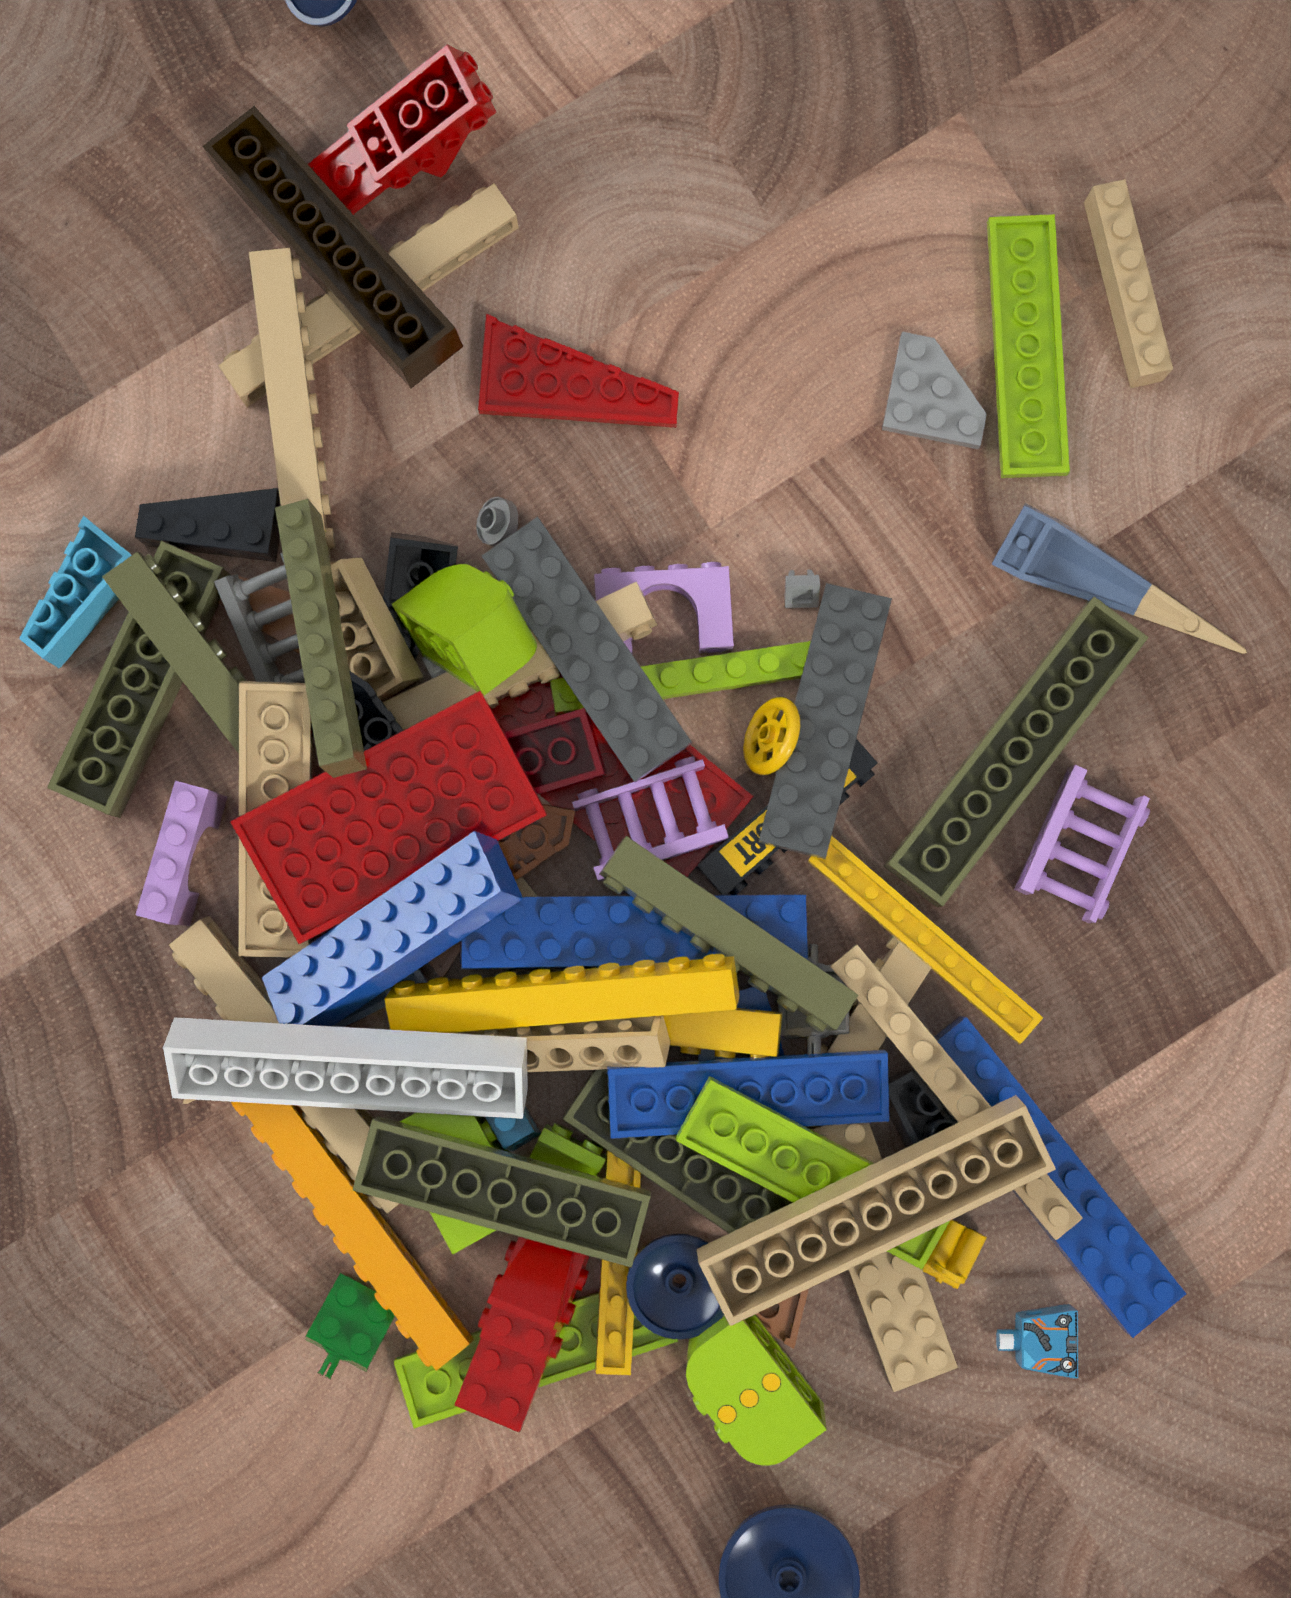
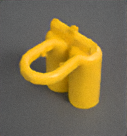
M953 1219L950 1220L922 1269L923 1272L936 1278L935 1281L940 1284L944 1282L952 1286V1288L958 1289L960 1284H964L987 1237Z

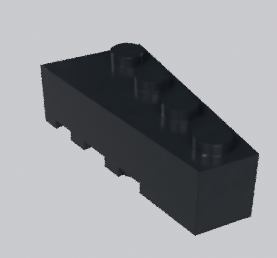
M273 488L140 504L135 538L149 547L158 548L160 542L163 541L189 552L276 562L280 534L275 508L281 506L279 489Z

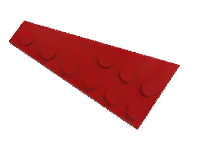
M486 314L478 406L479 414L676 428L678 391L644 377L639 378L626 373L617 366L604 364L594 360L592 356L548 338H540L526 332L521 327L508 325L498 321L496 317Z

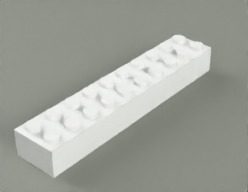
M174 1017L163 1046L172 1098L523 1119L528 1090L527 1038Z

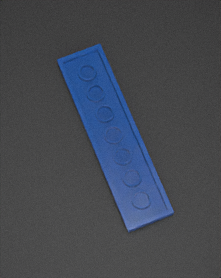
M885 1050L666 1062L665 1067L651 1068L607 1067L611 1139L677 1135L709 1076L805 1127L889 1121L888 1053Z

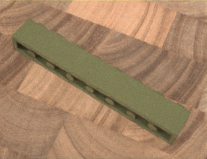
M309 499L276 507L275 511L319 767L333 778L366 770L367 766L322 515Z
M627 836L622 839L599 873V875L605 878L603 881L605 886L618 894L624 891L634 898L632 904L643 912L650 914L651 911H654L663 918L661 923L666 928L677 934L683 931L692 937L690 943L700 951L707 954L711 950L715 954H723L725 957L734 956L736 973L740 970L749 976L748 983L763 993L769 990L777 995L779 998L776 1002L788 1011L794 1013L796 1009L807 1016L805 1022L820 1032H823L825 1029L828 1031L837 1030L858 997L857 993Z

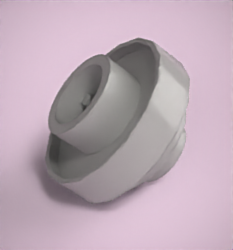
M501 497L490 498L484 503L479 512L476 525L477 534L482 543L495 547L515 533L518 528L517 507L512 501Z

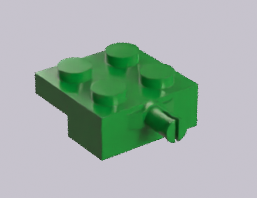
M341 1273L305 1336L306 1341L320 1347L328 1354L317 1373L323 1376L329 1364H331L325 1375V1378L330 1380L340 1361L348 1362L367 1372L395 1318L390 1308L385 1310L378 1303L374 1296L376 1291Z

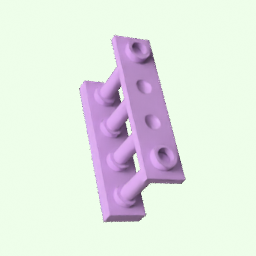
M694 757L685 758L674 763L676 768L601 793H598L597 788L578 794L579 800L572 802L575 811L586 809L601 858L598 859L600 865L594 867L599 882L605 880L599 873L614 852L598 805L599 803L618 798L631 839L662 861L725 841L729 838L725 825L717 827L716 822L711 821L695 773L704 769L703 759L695 762ZM683 777L699 825L696 827L697 833L684 837L683 832L678 830L663 782ZM648 787L651 788L666 837L663 838L665 844L652 848L650 842H646L631 793Z
M1073 765L1067 768L1014 890L1029 895L1033 894L1034 890L1039 891L1043 889L1085 908L1086 912L1082 921L1096 923L1097 918L1102 919L1109 907V901L1106 898L1137 827H1142L1149 816L1150 809L1147 808V804L1150 798L1141 796L1135 798L1133 804H1129L1087 785L1088 781L1084 779L1087 770ZM1075 798H1086L1127 817L1120 834L1117 835L1075 816L1074 811L1070 810ZM1069 827L1113 847L1106 866L1060 846L1061 842L1057 841L1061 829L1066 830ZM1056 858L1100 878L1093 896L1091 897L1047 877V873L1043 870L1048 859L1053 860Z

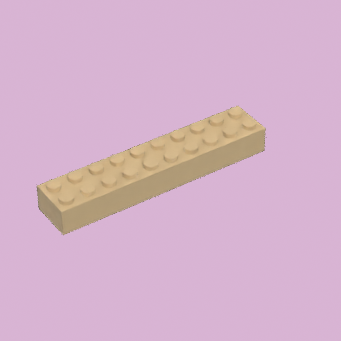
M1015 1095L698 1248V1263L729 1325L732 1326L1054 1171L1056 1168L1026 1105Z

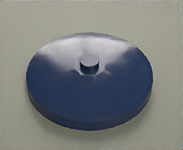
M791 1504L775 1505L750 1515L731 1534L720 1561L721 1598H859L860 1575L858 1562L848 1538L828 1517L804 1506Z

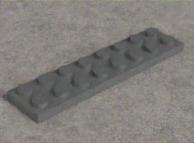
M538 516L482 555V558L497 580H504L510 586L514 593L513 599L524 620L634 782L639 781L692 744L686 732Z
M826 583L795 700V705L800 715L799 738L788 761L777 770L759 843L826 860L892 598Z

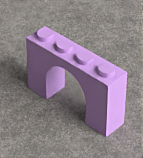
M707 562L701 564V568L689 569L687 564L669 565L668 570H655L653 566H639L634 568L635 572H621L620 568H605L601 570V574H594L596 601L634 582L638 583L644 596L658 590H670L683 595L692 604L696 612L699 653L733 651L729 566L721 567L720 562ZM629 638L623 642L633 655L632 638Z
M175 781L136 911L137 916L170 925L190 926L199 893L189 891L188 874L191 860L204 830L207 827L219 828L227 796Z

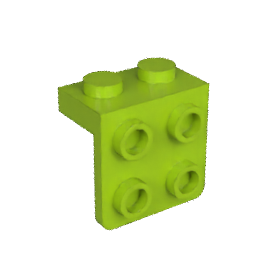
M554 1123L553 1127L548 1124L545 1125L529 1158L597 1176L607 1156L602 1153L603 1147L588 1139L581 1142L571 1137L573 1133L571 1130Z

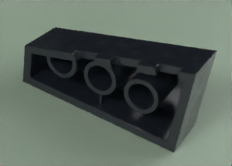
M903 1070L888 1078L889 1116L905 1148L958 1123L914 1070Z

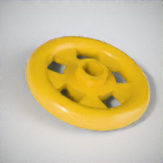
M775 697L766 701L758 708L749 722L744 737L743 754L747 766L756 774L768 775L779 770L788 761L796 747L800 733V715L796 705L791 700L784 697ZM781 710L784 712L781 720L779 721L776 720V718L779 714V711ZM757 743H758L759 748H760V750H759L758 752H757V750H756ZM773 751L772 758L767 760V753Z

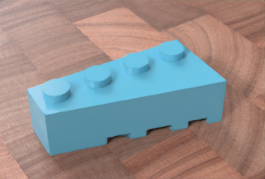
M85 516L82 517L78 525L80 530L74 542L70 541L64 552L66 557L58 572L52 574L48 582L50 587L44 599L38 601L19 638L41 658L59 669L119 600L102 576L132 556Z

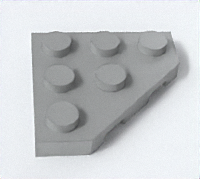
M902 332L882 430L979 449L987 416L986 412L935 338Z

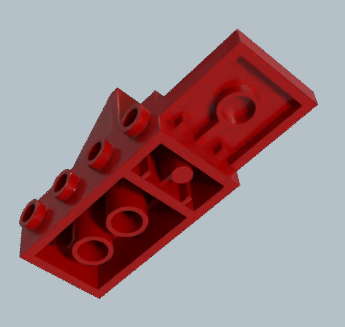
M447 44L346 124L349 131L309 162L308 166L354 215L389 187L399 189L407 186L412 181V177L420 171L440 178L444 176L468 134L484 127L488 119L497 113L491 102L493 99L492 92L480 80L476 72L478 65L474 58L468 52H462Z
M518 1237L517 1242L513 1240L510 1242L504 1258L505 1261H508V1265L504 1275L498 1274L493 1284L491 1294L487 1300V1303L491 1304V1308L485 1307L479 1319L478 1328L482 1329L479 1336L480 1341L454 1406L516 1432H521L546 1365L551 1358H557L561 1349L563 1338H560L559 1335L563 1325H569L574 1315L576 1305L572 1302L576 1291H582L587 1281L589 1271L585 1270L590 1256L523 1237Z

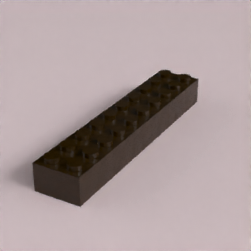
M255 106L202 146L215 169L285 248L291 249L293 257L300 259L301 266L411 389L463 348L455 326Z

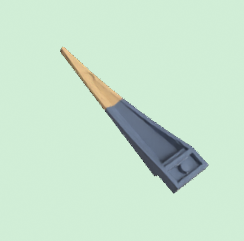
M1026 503L992 561V565L1021 580L1088 601L1095 596L1110 608L1178 630L1242 654L1247 653L1245 647L1059 519L1053 518Z

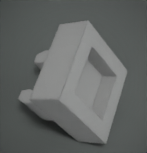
M790 570L788 576H785V608L818 607L820 593L819 575H814L812 570H807V575L795 576L794 570Z

